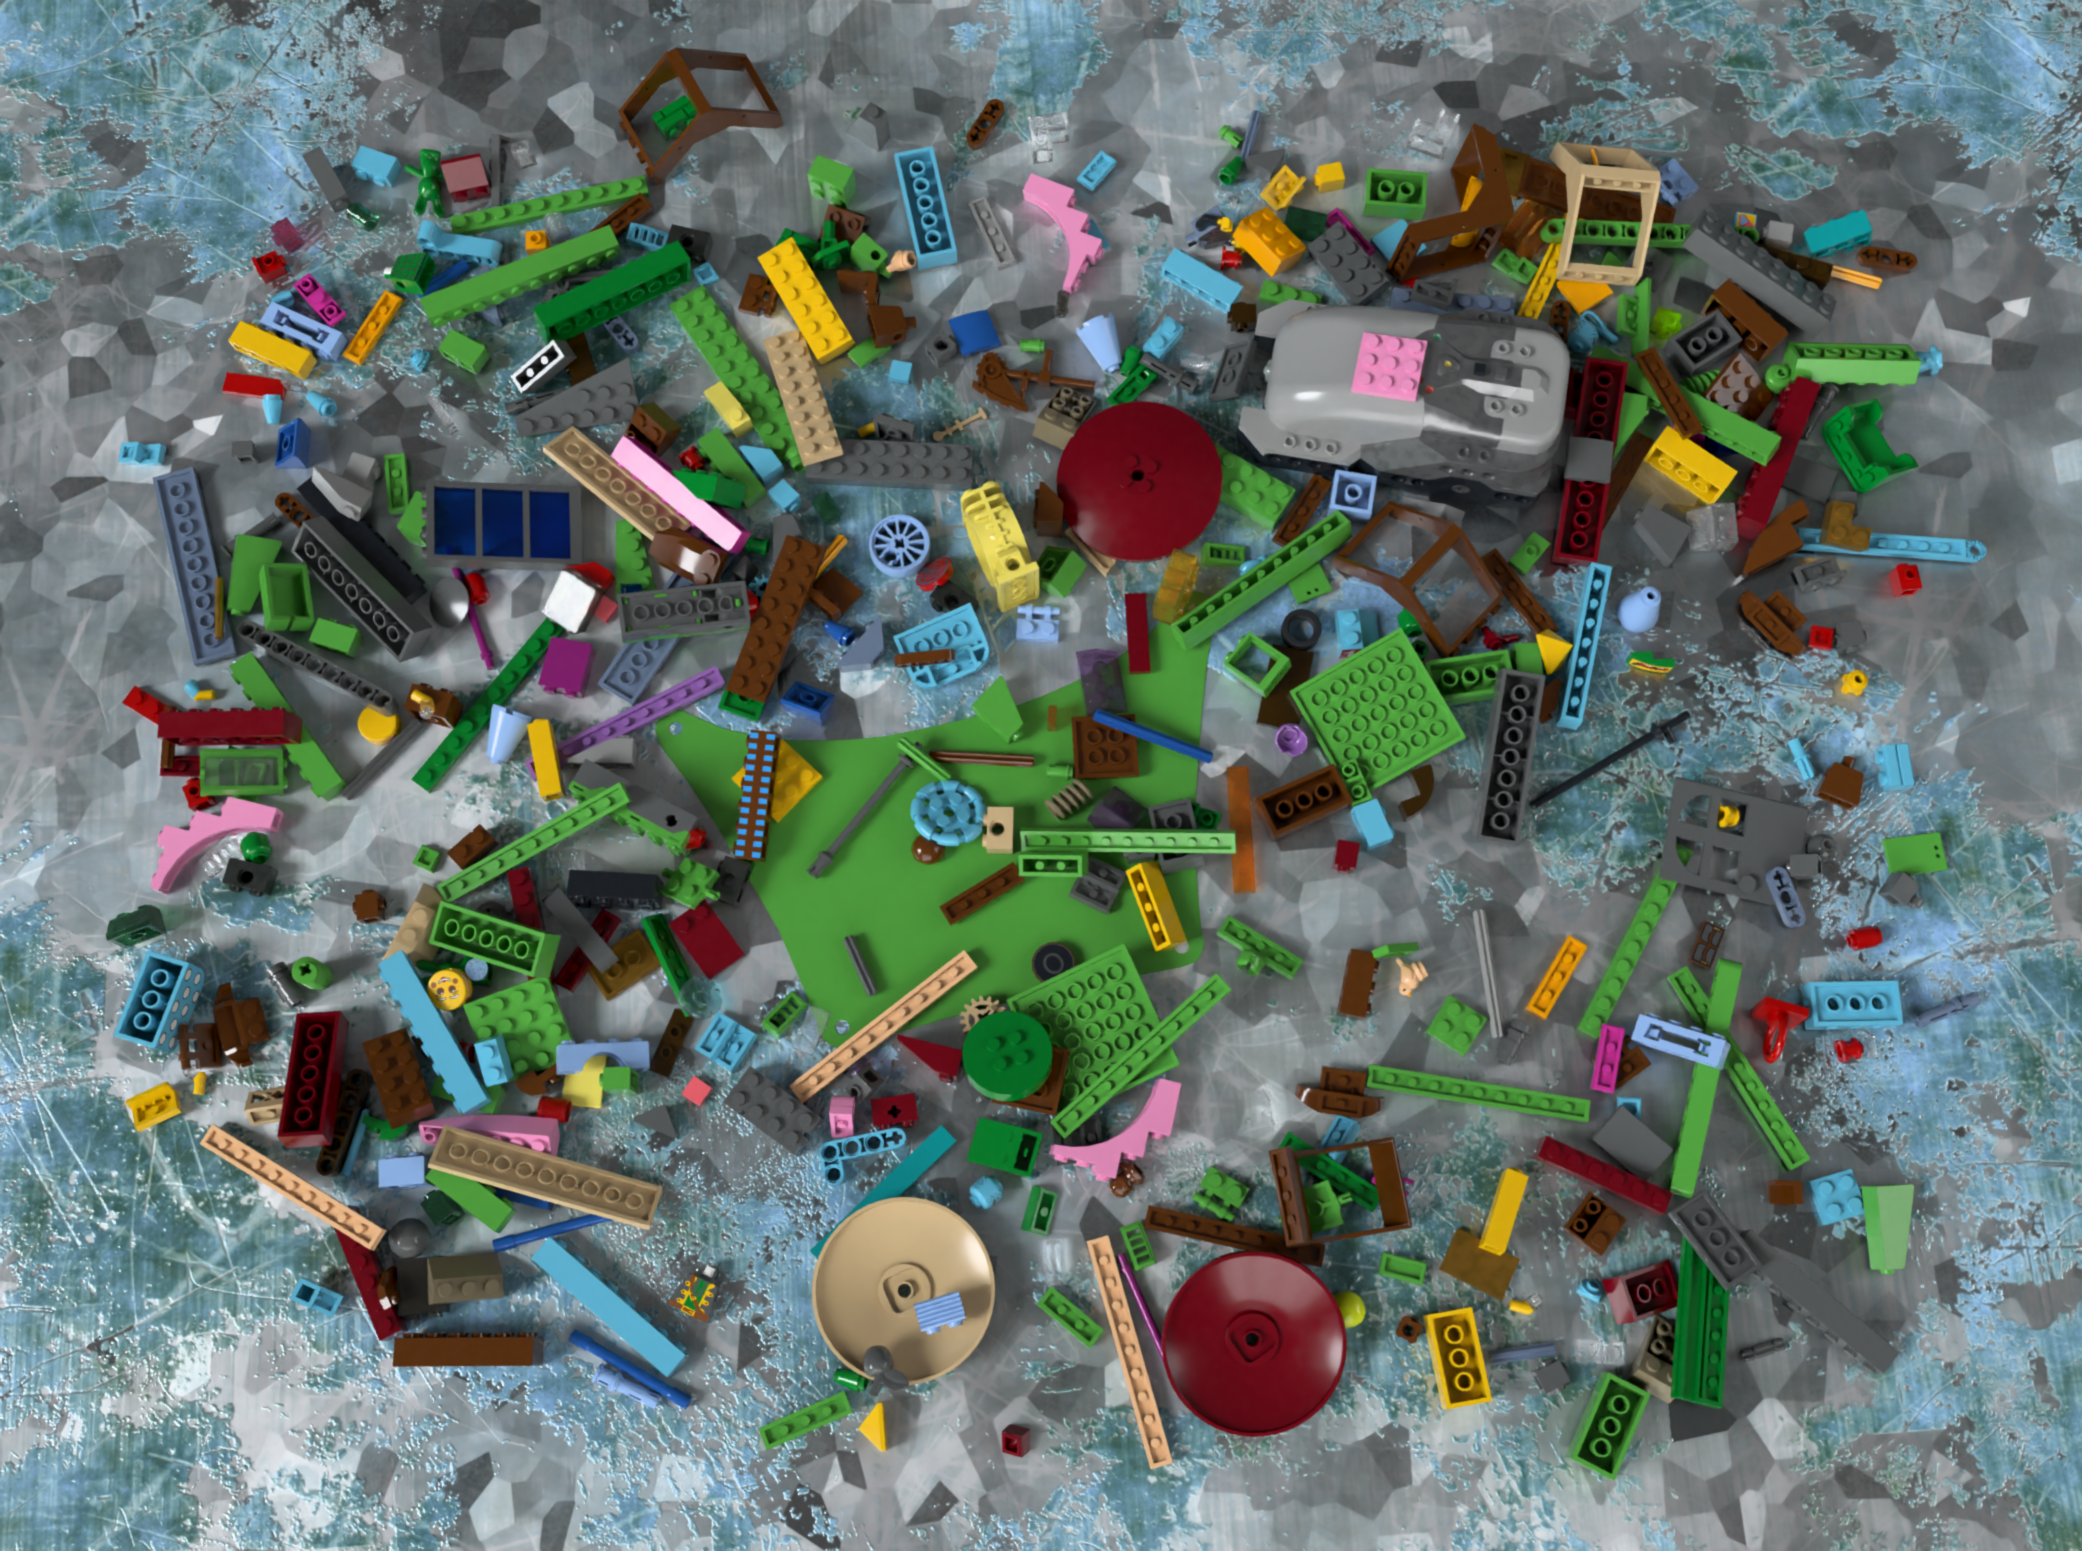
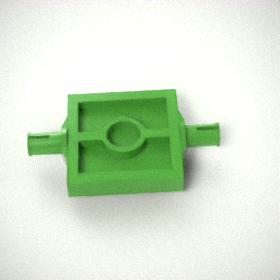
M686 857L676 871L664 868L665 871L662 870V876L669 878V880L662 888L661 893L676 902L695 910L706 897L715 901L720 898V892L712 889L720 875L709 867Z
M1329 1180L1303 1188L1312 1234L1345 1223L1341 1213V1204L1353 1201L1352 1197L1343 1199L1351 1196L1350 1191L1337 1196Z

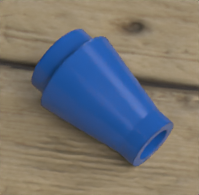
M828 620L823 628L841 646L845 645L847 647L855 639L856 634L851 627L833 622L832 620Z

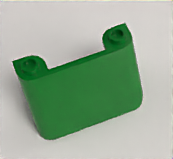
M1877 398L1844 407L1825 422L1821 429L1823 438L1854 489L1859 493L1874 490L1911 473L1919 467L1913 456L1908 453L1896 457L1879 431L1876 423L1883 417V408Z

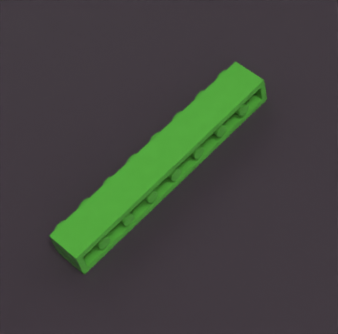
M249 652L229 666L233 671L231 677L238 685L242 684L245 688L242 690L243 694L249 701H254L256 704L254 707L264 708L265 710H272V707H283L285 711L294 712L295 716L299 717L253 653ZM302 722L301 744L280 745L283 749H288L290 752L288 755L289 759L294 765L298 764L302 770L299 773L305 781L310 780L313 785L311 790L318 798L323 797L326 801H329L347 785L304 722Z

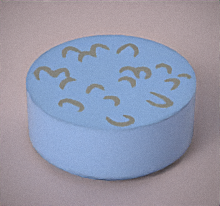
M473 958L467 962L465 972L471 980L480 981L487 976L488 966L485 961Z

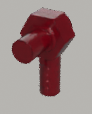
M1484 626L1481 629L1485 636L1483 644L1492 651L1500 649L1503 644L1519 640L1517 633L1502 636L1498 632H1492L1489 626Z

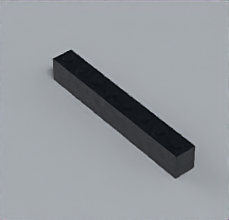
M312 476L297 488L321 516H324L411 605L428 592L423 586L426 582L418 574L413 575L410 572L412 567L404 559L401 562L397 558L399 554L391 545L387 548L383 544L386 540L378 532L374 534L370 530L372 526L365 518L358 522L340 513L312 482Z

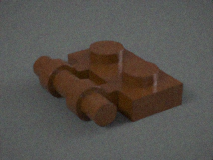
M749 274L738 307L739 312L759 316L760 310H764V317L771 318L772 313L776 310V301L780 295L774 285H769L770 280L768 277ZM769 294V299L765 302V295Z
M196 1023L193 1025V1032H188L187 1024L178 1025L179 1034H176L177 1042L180 1045L178 1061L181 1062L182 1070L191 1069L190 1060H195L196 1069L221 1067L219 1034L215 1023ZM189 1041H194L195 1052H190Z
M1628 1034L1624 1035L1621 1050L1623 1056L1619 1062L1615 1090L1651 1065L1638 1046L1632 1050L1627 1047V1044L1632 1042ZM1596 1056L1592 1059V1062H1593L1594 1064H1595V1058H1596Z

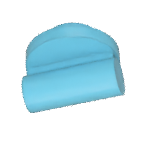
M290 290L279 292L275 297L271 298L272 302L291 309L295 304V298Z
M422 348L416 349L410 355V365L415 367L417 371L422 372L432 354Z
M1583 1279L1581 1284L1578 1285L1576 1293L1598 1303L1603 1294V1289L1598 1281Z

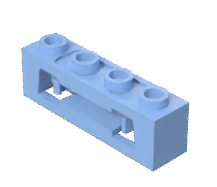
M271 302L260 320V323L265 328V332L266 330L272 331L277 336L282 337V339L287 338L298 344L299 347L305 346L324 360L331 359L337 361L348 343L342 332L274 302ZM290 322H293L295 327L317 336L319 342H316L313 337L291 328L292 324Z
M1648 1013L1647 1016L1639 1014L1631 1038L1633 1041L1723 1070L1731 1046L1725 1041L1724 1036L1712 1033L1709 1036L1703 1034L1704 1030L1690 1026V1029L1681 1027L1682 1023L1670 1019L1667 1023L1661 1021V1017L1655 1014ZM1655 1028H1660L1668 1034L1699 1043L1698 1051L1702 1054H1707L1708 1057L1700 1055L1694 1049L1662 1040L1663 1033ZM1651 1037L1656 1038V1039H1658V1041L1652 1040V1039H1650V1038H1651Z

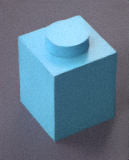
M784 479L768 491L770 500L783 513H794L802 504L800 495Z

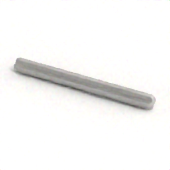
M1478 909L1473 911V919L1491 1033L1493 1038H1502L1505 1036L1486 913L1484 909Z

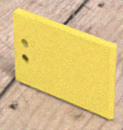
M598 1055L586 1061L580 1074H565L562 1099L571 1100L572 1106L602 1108L603 1087H600L599 1077L600 1073H603V1067H607L608 1056Z

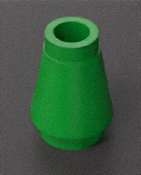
M1236 156L1219 170L1218 178L1223 184L1230 185L1235 183L1244 165L1243 159Z
M1128 346L1124 350L1119 371L1122 376L1128 377L1137 368L1143 357V351L1135 346Z
M837 1368L834 1374V1382L855 1392H865L869 1379L852 1369Z

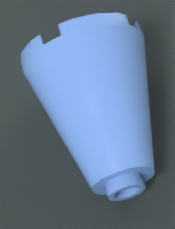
M1108 313V318L1100 315L1083 323L1084 328L1079 330V327L1076 328V333L1103 371L1113 373L1120 369L1122 358L1113 314Z
M1645 587L1624 596L1617 605L1616 616L1619 618L1621 626L1633 633H1643L1653 628L1659 617L1660 592L1654 587Z
M493 704L486 753L490 757L489 761L502 765L503 761L507 762L527 732V724L532 723L534 717Z

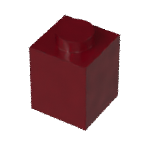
M1338 839L1335 845L1332 869L1337 870V873L1340 874L1353 873L1356 869L1360 843Z

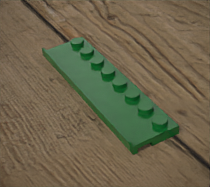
M1683 1234L1671 1398L1720 1409L1723 1408L1730 1289L1727 1291L1723 1289Z

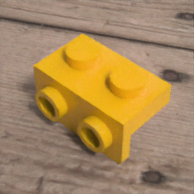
M1283 165L1259 195L1275 211L1282 208L1286 209L1293 202L1291 198L1294 194L1297 195L1304 188L1303 183L1307 178L1305 176L1298 178L1286 165Z
M168 1082L161 1083L126 1100V1105L133 1113L135 1128L139 1132L182 1113L178 1092Z

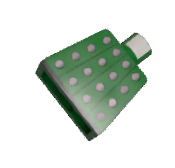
M428 252L400 255L397 257L393 267H386L384 269V276L386 279H390L399 291L425 295L437 266Z

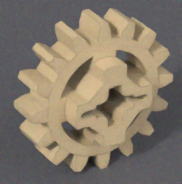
M979 996L978 1002L972 998L971 1006L964 1005L967 1012H961L960 1014L965 1018V1020L960 1021V1025H966L962 1031L963 1033L970 1031V1015L975 1019L976 1024L980 1021V1016L984 1018L995 1012H1003L1005 1008H998L999 1001L996 1000L992 1003L990 996L987 998V1001H983L982 996ZM980 1006H988L984 1010L977 1009V1007Z

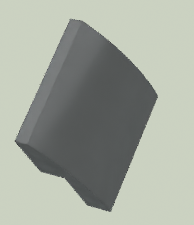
M1569 437L1564 478L1580 482L1588 480L1602 484L1610 483L1614 442L1593 438Z
M1088 855L1089 873L1083 877H1077L1068 897L1108 915L1127 874Z
M1099 1114L1092 1115L1067 1139H1064L1052 1125L1054 1143L1056 1145L1080 1147L1103 1142ZM1069 1159L1067 1163L1057 1161L1058 1166L1076 1164V1161Z

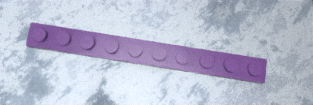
M715 665L558 744L557 750L561 769L569 765L567 763L568 758L611 738L629 735L726 686L717 666ZM532 757L524 762L533 780L536 782L537 776Z

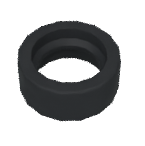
M1306 609L1291 611L1285 617L1281 626L1283 642L1290 648L1304 651L1311 649L1317 644L1322 632V624L1319 618L1313 612ZM1303 619L1312 625L1313 635L1309 640L1298 641L1290 635L1289 626L1294 620Z

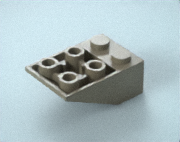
M1061 385L1038 415L1032 436L1064 450L1070 438L1090 418L1098 401Z
M1655 1315L1632 1363L1627 1381L1669 1404L1675 1399L1671 1398V1382L1676 1325Z

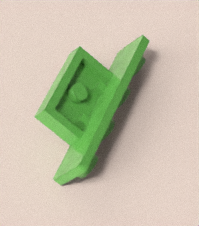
M1649 277L1636 283L1634 297L1625 293L1618 296L1616 333L1632 338V357L1648 350L1652 290V279Z

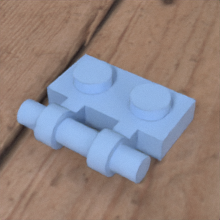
M1674 158L1658 168L1661 177L1659 191L1663 194L1662 198L1665 201H1669L1672 206L1679 201L1675 197L1676 195L1682 201L1699 188Z
M1029 603L1018 605L1017 614H1026V619H1017L1016 641L1058 643L1059 620H1051V615H1059L1060 607H1051V604H1045V606H1033V604ZM1032 614L1044 615V620L1032 619Z

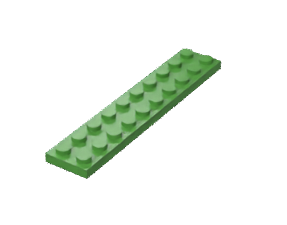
M701 285L669 304L671 311L719 380L746 411L751 419L754 430L767 449H771L777 458L784 456L796 442L781 395L706 288Z

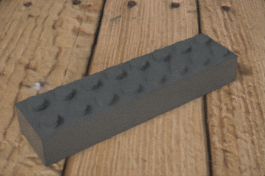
M1704 209L1689 227L1682 244L1685 249L1813 338L1831 321L1837 302L1833 296L1818 289L1813 282H1808L1802 278L1800 273L1785 266L1780 259H1775L1769 255L1764 248L1752 243L1747 236H1742L1736 232L1731 225L1719 220L1714 213Z
M839 439L843 455L806 466V479L809 484L966 491L973 489L975 450L973 445Z
M324 516L303 521L291 549L296 558L302 564H307L308 570L400 663L418 657L433 626Z
M1505 668L1497 671L1471 840L1512 847L1519 846L1545 675Z

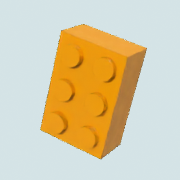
M1268 207L1241 219L1233 234L1234 239L1271 277L1297 265L1307 249L1301 240Z

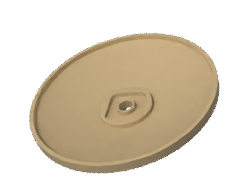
M897 1197L880 1200L857 1210L847 1217L834 1230L823 1246L812 1280V1305L815 1319L823 1339L837 1358L856 1373L874 1380V1377L868 1376L864 1371V1355L866 1350L872 1346H885L892 1356L893 1369L903 1373L909 1385L939 1378L952 1371L969 1357L987 1330L995 1301V1279L992 1263L983 1242L974 1229L949 1208L936 1202L915 1197ZM903 1284H908L911 1287V1294L906 1298L901 1297L898 1292L899 1287ZM959 1291L966 1319L962 1320L963 1324L953 1328H949V1324L940 1326L941 1331L927 1335L926 1331L921 1332L914 1304Z

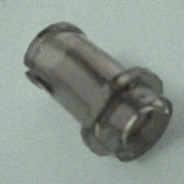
M1064 290L1057 292L1056 306L1053 307V312L1058 318H1064L1069 313L1067 308L1070 297L1069 292L1066 293Z

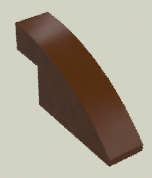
M1803 499L1788 506L1765 527L1750 550L1743 568V578L1802 549L1803 542L1793 525L1807 519L1810 515V511Z

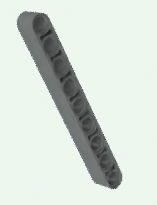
M246 620L239 624L237 628L238 634L249 646L383 716L391 717L398 712V702L390 692L272 631H266L265 627L253 621Z

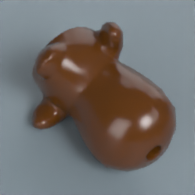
M1119 1162V1166L1123 1171L1116 1175V1179H1111L1108 1185L1109 1191L1113 1196L1125 1198L1134 1189L1135 1184L1142 1185L1144 1183L1145 1176L1134 1162L1129 1164Z

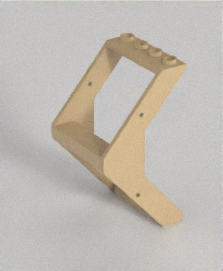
M1557 142L1549 156L1550 160L1566 174L1568 204L1556 271L1557 280L1635 286L1643 273L1661 184L1660 171L1632 148ZM1594 148L1598 163L1621 165L1624 168L1588 165L1583 162L1593 163L1590 150ZM1583 187L1640 192L1642 221L1632 268L1569 262Z

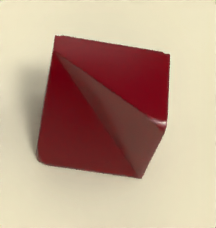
M1010 1424L1002 1430V1452L1023 1458L1031 1449L1030 1429Z

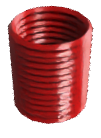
M543 1095L538 1103L537 1117L558 1119V1123L566 1124L571 1114V1100Z

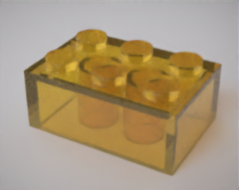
M1177 549L1173 550L1153 603V620L1171 626V624L1185 615L1186 603H1189L1193 591L1191 590L1193 584L1196 585L1199 578L1200 565L1197 564L1198 556Z

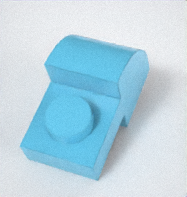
M301 1277L289 1299L333 1317L344 1295L316 1281Z

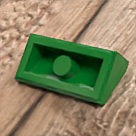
M1032 1186L1021 1230L1047 1237L1059 1193L1043 1187Z

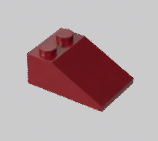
M705 899L700 902L695 910L690 908L669 923V926L708 980L714 978L745 955Z
M898 1034L897 1040L899 1045L938 1077L939 1081L952 1084L953 1081L958 1082L963 1065V1050Z
M1669 1259L1602 1280L1617 1325L1638 1322L1677 1307L1678 1285Z

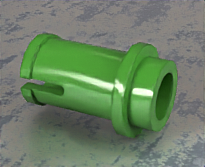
M1223 125L1218 132L1221 140L1225 139L1236 149L1244 140L1243 137L1231 129L1230 125Z
M1038 338V340L1020 339V352H1038V354H1041V352H1045V340H1041V338Z
M1048 764L1047 777L1066 778V781L1073 779L1074 766H1070V764H1067V766Z

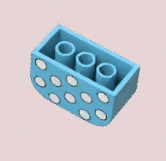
M147 950L113 1036L167 1053L174 1051L179 1045L176 1034H179L178 1025H188L204 983L203 970L188 962Z

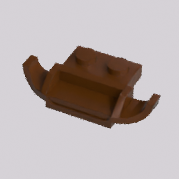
M1745 590L1739 596L1746 619L1776 649L1791 653L1797 657L1806 650L1794 632L1808 619L1779 590L1775 591L1764 602L1749 590Z
M230 982L219 985L213 1006V1016L223 1052L239 1068L251 1066L253 1062L249 1055L248 1046L270 1040L259 997L236 1003L233 998Z
M1322 1066L1319 1087L1312 1088L1300 1084L1296 1085V1097L1305 1105L1320 1113L1361 1119L1378 1113L1383 1109L1384 1097H1372L1364 1094L1367 1073L1362 1071Z

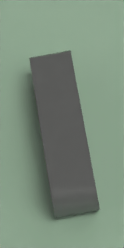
M559 886L541 900L602 974L620 960Z

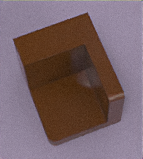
M1768 1181L1769 1204L1802 1205V1181Z

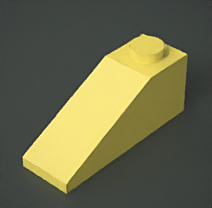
M721 381L704 391L736 439L754 429L746 411Z

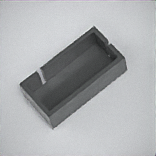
M1340 221L1325 231V237L1320 235L1307 245L1308 255L1350 305L1367 306L1389 289V279L1378 266L1375 268L1373 260Z
M751 1066L723 1101V1103L796 1157L809 1142L803 1135L807 1133L812 1137L824 1121Z

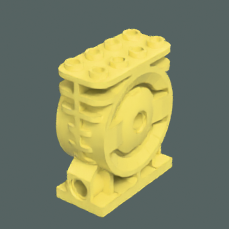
M989 481L975 490H966L960 499L962 523L967 530L978 562L992 587L995 586L1000 612L1003 613L1018 607V605L1038 599L1039 567L1036 561H1031L1019 523L1005 495L1001 493L1000 484Z

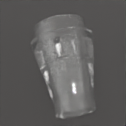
M1206 355L1182 357L1181 370H1187L1203 376L1210 374L1211 358H1207Z

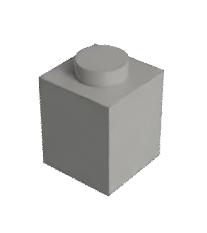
M1770 220L1760 233L1762 245L1786 251L1792 243L1794 224Z

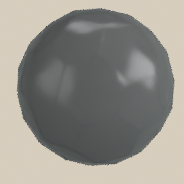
M405 1218L398 1221L392 1227L388 1242L391 1250L397 1256L413 1259L420 1256L427 1249L430 1243V1232L421 1220Z

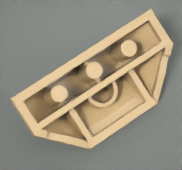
M423 883L382 961L400 950L408 954L414 966L419 960L432 961L440 947L429 944L440 901H444L438 889Z

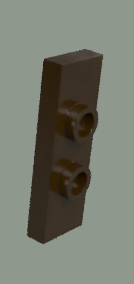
M674 1009L648 1070L670 1078L696 1019L694 1015L685 1017L683 1011Z

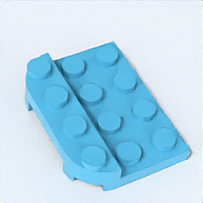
M971 603L893 636L900 654L941 649L955 650V662L906 667L911 679L925 690L940 688L982 669L990 659V646Z

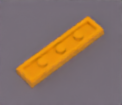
M387 290L384 291L343 352L344 358L362 366L404 303L403 298Z
M1571 935L1566 937L1525 1009L1543 1020L1547 1018L1588 947L1586 944Z

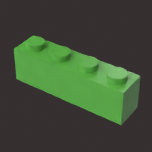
M718 427L697 440L700 447L697 450L702 458H708L711 462L709 466L713 472L724 474L723 478L726 476L737 478V483L745 485L742 504L746 509L767 496L763 485Z
M431 1169L425 1176L426 1179L494 1232L500 1234L517 1213L513 1208L514 1203L505 1196L502 1198L498 1197L495 1194L497 1190L491 1185H483L478 1181Z

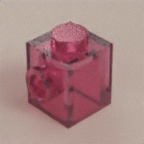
M287 217L277 221L270 227L274 234L271 238L278 247L282 245L288 254L306 244Z

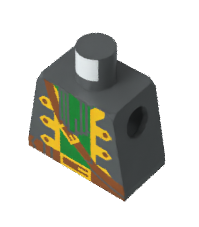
M705 1265L700 1276L689 1273L668 1304L705 1323H710L721 1287L712 1283L718 1270Z

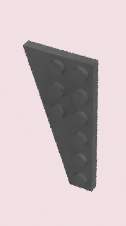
M627 357L516 415L515 421L519 437L568 430L572 426L581 428L631 420L639 406L630 358Z

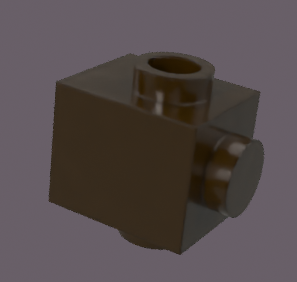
M1245 302L1232 304L1231 311H1227V324H1230V331H1236L1237 333L1255 331L1256 304H1246Z

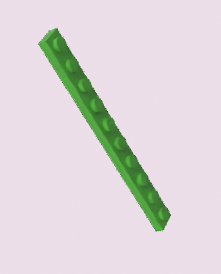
M645 175L451 216L450 221L453 234L468 236L629 201L638 193H641L644 197H649L650 195Z
M619 782L436 886L445 902H454L632 802V799L623 782Z
M1021 828L1020 830L1022 851L1234 854L1237 852L1236 830Z
M1676 843L1677 854L1682 864L1686 867L1693 852ZM1660 867L1577 1027L1578 1030L1595 1039L1599 1038L1601 1025L1603 1023L1606 1024L1677 885L1676 882L1659 879Z
M1685 966L1666 978L1697 1027L1702 1029L1709 999L1689 968ZM1728 1032L1727 1042L1731 1046L1724 1069L1783 1162L1791 1171L1809 1161L1810 1157L1732 1035Z
M1218 973L1214 974L1052 1119L1050 1123L1064 1139H1067L1232 991L1229 985Z
M1368 1065L1366 1088L1588 1123L1590 1100Z

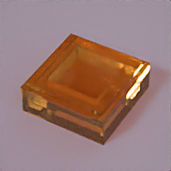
M1050 705L1048 707L1047 730L1056 732L1057 705Z

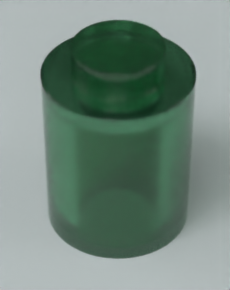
M354 202L346 209V218L360 228L370 232L376 227L379 220L378 215L360 203Z
M828 492L820 494L812 501V506L825 525H835L841 520L842 512Z

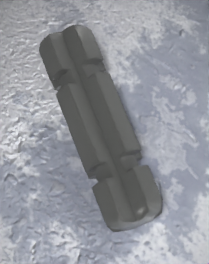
M1776 1338L1771 1340V1342L1767 1341L1752 1346L1751 1349H1743L1740 1351V1355L1744 1362H1750L1775 1352L1783 1351L1786 1349V1345L1782 1338Z

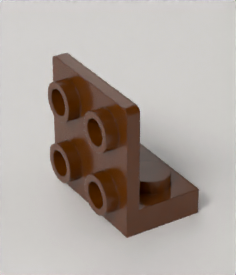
M828 204L823 223L827 220L835 223V238L837 242L840 243L847 240L851 252V247L861 236L863 227L870 225L871 217L842 206ZM823 224L817 241L820 243L821 238H823Z
M850 269L837 270L841 293L866 296V306L879 305L881 291L877 273L872 271L856 272Z
M832 567L812 587L807 600L837 623L863 595V591Z

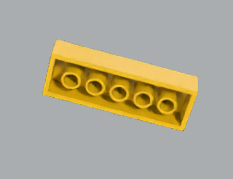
M792 237L758 257L759 262L821 365L826 364L856 346Z

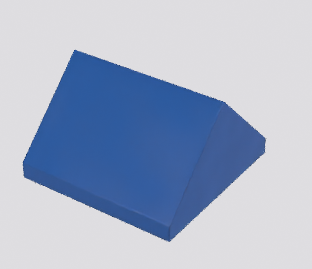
M296 418L279 429L275 468L307 469L311 430L301 418Z
M796 681L781 698L780 702L784 711L823 725L835 695Z

